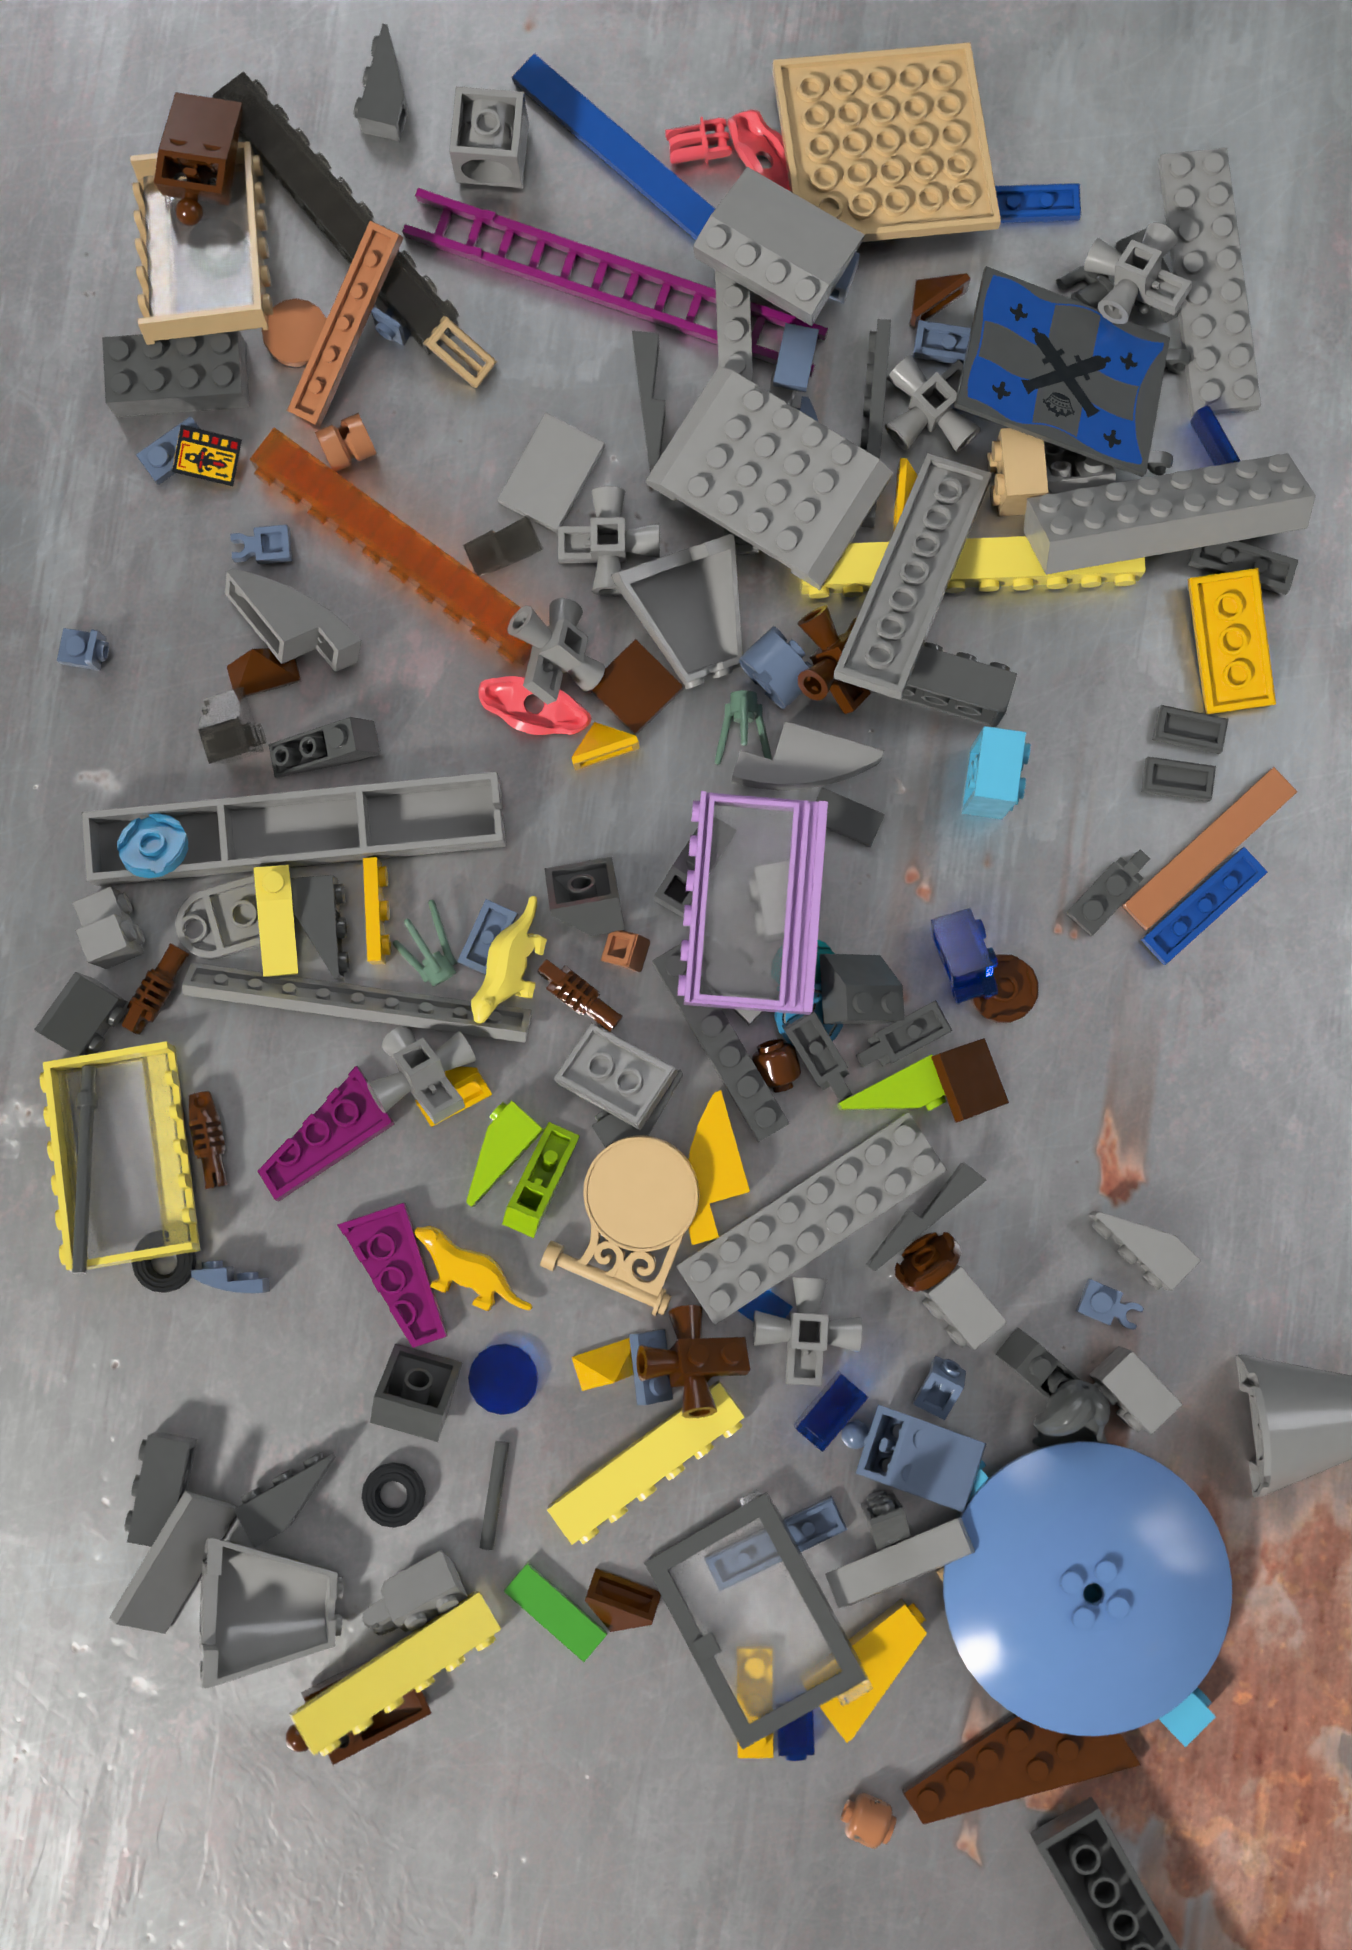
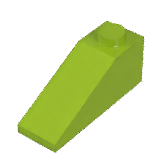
M932 1054L838 1103L839 1110L918 1109L926 1106L927 1110L930 1111L947 1102L931 1058Z
M511 1101L508 1105L502 1102L489 1116L493 1121L487 1128L466 1200L470 1207L477 1205L545 1130L514 1101Z
M548 1122L507 1205L502 1222L503 1225L532 1238L535 1237L580 1135Z

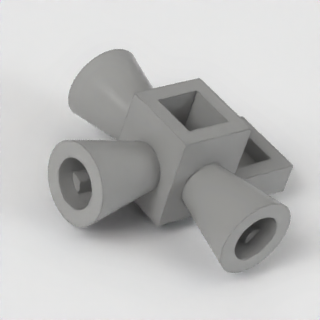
M1150 223L1142 243L1132 239L1123 254L1100 238L1094 241L1087 254L1084 271L1114 276V288L1098 303L1099 312L1108 321L1115 324H1125L1129 319L1135 300L1175 316L1191 290L1192 281L1161 269L1162 258L1177 244V236L1171 228L1162 223Z
M908 355L889 373L887 380L911 396L908 407L909 411L885 424V429L890 438L903 450L907 451L924 427L932 432L940 426L956 453L966 447L981 430V427L957 412L958 408H955L963 363L960 360L954 363L942 375L936 372L927 380L912 355Z
M614 486L597 487L591 491L597 518H590V526H558V563H597L592 592L603 596L621 595V592L612 580L611 574L622 571L620 563H626V552L660 558V525L654 524L626 530L625 517H620L625 490Z
M566 598L555 599L550 603L549 626L545 625L529 605L519 609L508 625V633L533 645L523 686L547 705L558 699L563 673L567 672L583 692H587L598 685L605 672L603 663L585 655L588 636L576 627L583 614V610L578 603Z
M406 1026L397 1027L384 1037L382 1049L395 1059L399 1072L367 1083L373 1099L384 1114L409 1092L413 1094L434 1124L439 1123L465 1107L463 1098L444 1073L445 1071L476 1061L471 1046L460 1031L455 1033L435 1052L424 1038L416 1041L412 1030Z
M792 1277L797 1313H789V1317L786 1319L755 1311L753 1346L787 1341L785 1384L822 1386L823 1351H827V1344L860 1352L861 1317L828 1321L829 1315L819 1314L827 1279Z

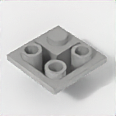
M1048 446L1045 448L1048 489L1054 494L1116 482V473L1111 465L1060 446Z

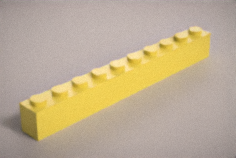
M1026 536L967 538L945 592L960 593L965 591L966 588L979 587V591L991 592L999 590L1000 586H1013L1014 590H1029L1034 585H1047L1049 589H1061L1067 587L1068 584L1081 583V586L1084 588L1101 586L1102 582H1115L1116 586H1130L1136 584V581H1139L1146 572L1145 557L1046 575ZM889 542L850 543L821 590L800 579L801 594H809L810 598L815 599L826 598L829 596V593H843L845 597L862 596L863 592L869 591Z

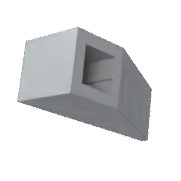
M1092 1211L1089 1214L1096 1221L1092 1225L1093 1228L1106 1240L1112 1237L1121 1246L1117 1250L1120 1255L1132 1265L1137 1262L1146 1271L1143 1277L1157 1290L1162 1287L1165 1290L1172 1291L1201 1261L1176 1235L1102 1212Z

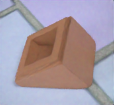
M627 931L612 932L608 934L601 961L641 972L650 940L639 934Z

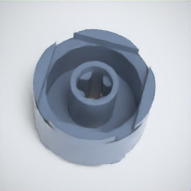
M772 626L739 658V664L755 684L759 683L766 691L764 694L772 702L785 709L803 693L798 686L799 674L813 665L808 661L804 662L802 660V657L806 654L794 640L791 639L787 643V639L780 630Z

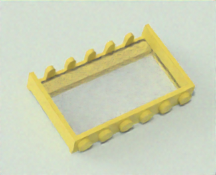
M165 1041L43 1062L44 1072L40 1073V1086L47 1097V1106L43 1109L45 1124L47 1127H50L51 1140L47 1143V1151L50 1160L54 1161L55 1175L51 1177V1186L54 1195L58 1196L59 1209L55 1211V1222L58 1230L62 1231L63 1244L59 1246V1257L62 1265L66 1266V1270L72 1271L80 1113V1109L76 1108L77 1093L81 1092L82 1066L86 1065L96 1067L95 1092L98 1093V1108L94 1110L87 1270L201 1251L175 1046Z

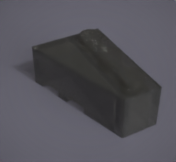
M244 687L204 698L203 702L206 707H202V713L205 716L200 717L198 731L209 764H227L264 752L262 745L267 743L262 725L256 724Z

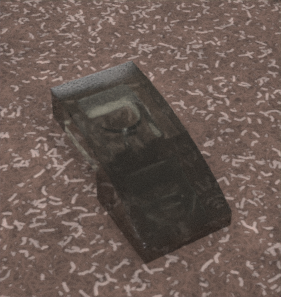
M527 517L514 522L498 532L491 530L463 545L478 577L509 566L543 550L532 523Z

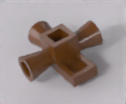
M827 605L811 611L798 622V626L819 647L809 657L814 665L799 674L798 686L804 695L817 701L823 700L830 690L843 713L847 714L855 711L871 694L868 689L834 679L835 668L857 618L852 620L846 633L838 635Z
M699 1305L678 1306L668 1312L677 1337V1341L670 1350L640 1345L636 1359L637 1373L641 1381L669 1375L671 1387H684L682 1416L685 1418H703L717 1412L707 1383L712 1377L747 1375L751 1371L746 1337L701 1338L703 1308Z

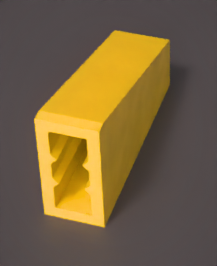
M901 1598L849 1639L862 1663L860 1666L867 1679L819 1706L846 1743L853 1739L927 1635L922 1625L926 1618L914 1602L908 1606ZM830 1653L801 1676L802 1683L808 1691L842 1672L833 1653Z

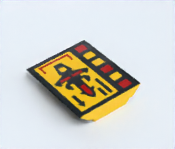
M181 425L172 472L233 487L242 439Z

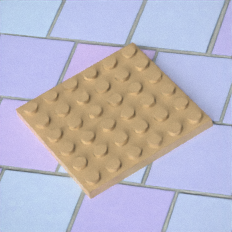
M971 42L773 60L772 71L790 192L863 233L865 237L862 242L999 229L1001 219Z

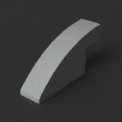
M230 569L226 572L225 595L281 664L314 649H317L335 672L358 662L361 639L329 609L309 596L267 577L237 569Z
M785 721L774 759L771 760L740 750L731 783L771 790H801L826 786L854 777L880 764L884 750Z

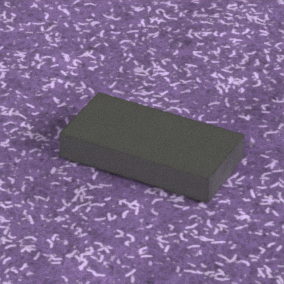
M1161 705L1158 709L1153 740L1220 754L1223 750L1229 719Z
M1147 757L1145 759L1141 792L1209 802L1212 800L1216 766Z
M822 787L816 802L828 801L826 828L871 847L885 814Z

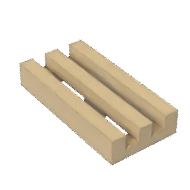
M443 316L439 321L438 327L432 330V335L426 338L423 344L472 387L477 388L497 361L448 317ZM445 330L451 331L486 364L483 367L480 366L444 334ZM438 340L443 342L478 373L476 377L469 373L437 345L436 342Z

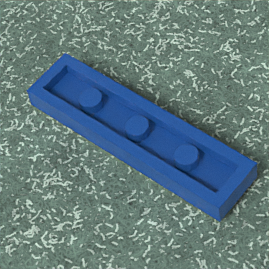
M1243 847L1148 932L1141 941L1163 965H1166L1268 872Z

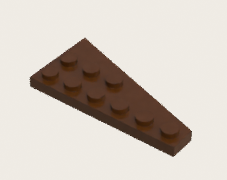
M1013 1714L911 1783L902 1792L924 1825L1137 1767L1141 1764L1121 1733L1102 1736L1064 1734L1039 1727Z

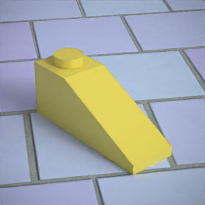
M289 865L253 867L263 977L298 974Z

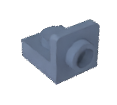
M63 628L57 661L64 665L100 671L102 661L105 662L109 653L107 638L99 630L92 629L91 632Z
M935 1356L931 1363L930 1372L917 1392L913 1405L945 1420L964 1389L966 1371L953 1360Z

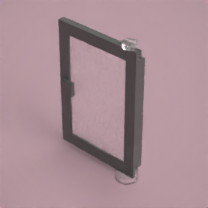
M758 1490L739 1499L742 1505L740 1508L644 1562L742 1750L836 1696L841 1705L844 1706L873 1689L859 1657L776 1505L773 1504L767 1492L760 1495Z

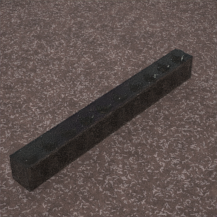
M243 71L214 93L212 97L243 103L239 137L243 142H251L255 155H260L262 164L351 265L369 221L374 222L372 220L374 218L372 212L363 201L356 202L351 196L353 192L350 186L341 176L336 178L330 172L331 166L327 159L320 152L315 154L309 147L310 142L300 128L294 130L288 123L289 118L283 108L278 103L274 106L267 99L268 93L257 79L252 81ZM398 250L378 298L429 356L433 352L423 342L432 335V330L438 327L439 321L443 316L448 317L458 326L457 317H459V314L449 300L446 299L443 302L436 294L438 290L432 280L427 275L421 277L415 270L416 264L412 257L405 250L402 252ZM445 330L444 334L449 338L454 336L451 331ZM440 340L436 342V344L439 346L444 344Z

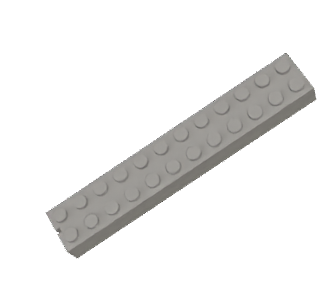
M497 772L81 812L86 881L96 886L249 872L254 871L253 867L289 865V868L363 861V858L372 857L383 859L506 847L504 816L501 812L503 810L501 781ZM161 813L172 816L180 822L188 837L189 849L184 861L174 871L162 877L143 878L129 872L121 861L119 851L117 850V841L122 830L131 821L139 817L141 820L149 817L148 814Z

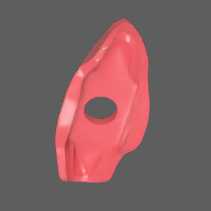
M757 110L743 111L728 118L727 125L734 147L746 168L753 169L790 191L782 135L771 129ZM756 156L766 157L771 163V168H762Z
M523 676L486 679L479 685V699L483 707L500 716L509 726L533 735H572L584 730L592 720L590 712L562 690H559L556 701L548 705L544 702V708L540 713H531L525 706V700L528 695L533 693L523 686L525 680Z

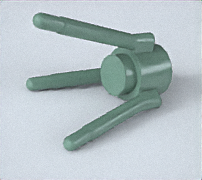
M748 690L730 693V703L725 704V717L718 742L715 764L719 765L722 761L732 717H734V722L740 723L741 745L746 746L748 743V723L753 722L755 717L764 758L772 760L763 720V705L757 703V693Z
M429 900V908L444 956L441 955L440 951L434 954L431 953L410 919H405L404 924L425 957L422 961L425 967L399 941L394 940L393 946L419 972L424 982L430 981L431 985L435 987L456 974L453 966L457 964V961L451 953L435 901Z

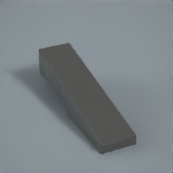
M632 331L649 471L651 472L661 457L666 413L665 400L654 399L659 355V333Z
M960 1163L919 1217L912 1210H907L865 1265L873 1271L879 1269L987 1180L966 1163Z

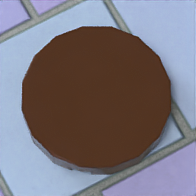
M997 954L985 959L973 971L969 981V997L974 1008L984 1018L995 1023H1011L1023 1018L1033 1008L1038 998V980L1034 970L1023 960L1014 955Z
M936 1232L926 1234L915 1240L904 1250V1253L901 1255L904 1260L901 1262V1265L897 1262L895 1266V1277L908 1291L918 1292L927 1290L940 1283L956 1267L961 1256L960 1245L948 1232H943V1235L940 1236Z

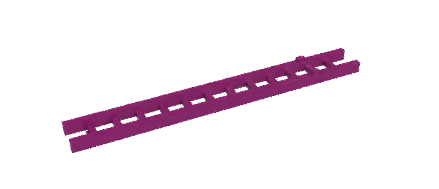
M417 188L415 197L418 202L443 211L434 234L405 224L402 230L405 238L718 345L716 330L694 323L703 299L716 303V289L497 215L496 212L482 210ZM452 214L474 221L466 245L444 237ZM484 224L505 231L497 255L476 247ZM515 235L536 242L528 266L506 259ZM546 246L568 253L560 277L538 270ZM577 256L599 263L591 287L569 280ZM608 267L631 274L623 298L600 291ZM640 278L662 285L654 309L632 302ZM671 288L694 296L685 320L663 312ZM750 301L751 316L757 318L751 333L752 357L777 365L779 352L757 345L765 321L785 327L786 323L819 329L817 338L825 341L828 334L827 327L815 323L810 326L795 316ZM815 364L811 366L810 377L813 376Z

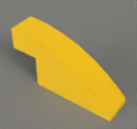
M722 1091L715 1092L710 1099L697 1126L690 1148L688 1160L696 1173L700 1193L696 1215L688 1228L692 1245L719 1238L710 1203L750 1192Z

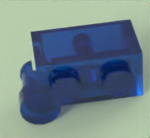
M971 908L931 919V936L947 978L951 982L953 998L956 997L955 1003L958 1005L981 996L987 999L998 995V988L994 977V968L998 967V962L993 948H987L983 940L986 938V931L982 920H975Z

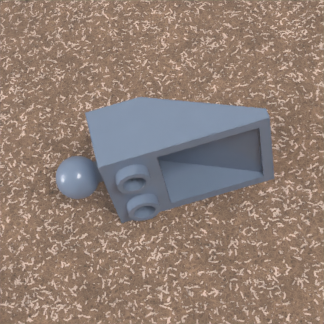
M881 1405L877 1407L870 1431L863 1422L854 1420L845 1424L841 1432L842 1440L847 1447L851 1449L864 1447L856 1474L955 1510L965 1511L987 1445L986 1443ZM896 1425H902V1428L899 1430V1437L896 1438L893 1435V1428ZM885 1459H890L891 1462L887 1466L888 1471L885 1472L882 1469V1463Z

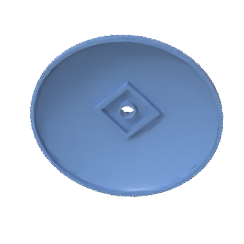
M1073 1441L1041 1447L1016 1458L995 1472L969 1500L965 1511L961 1513L959 1518L963 1520L975 1553L944 1566L943 1597L945 1613L953 1640L966 1666L978 1683L1002 1706L1020 1718L1045 1729L1077 1736H1102L1134 1730L1157 1720L1181 1704L1199 1686L1215 1662L1226 1636L1232 1605V1578L1225 1544L1215 1521L1197 1494L1180 1477L1164 1465L1135 1450L1096 1441ZM1091 1583H1097L1102 1588L1101 1598L1094 1603L1086 1602L1083 1597L1085 1587Z

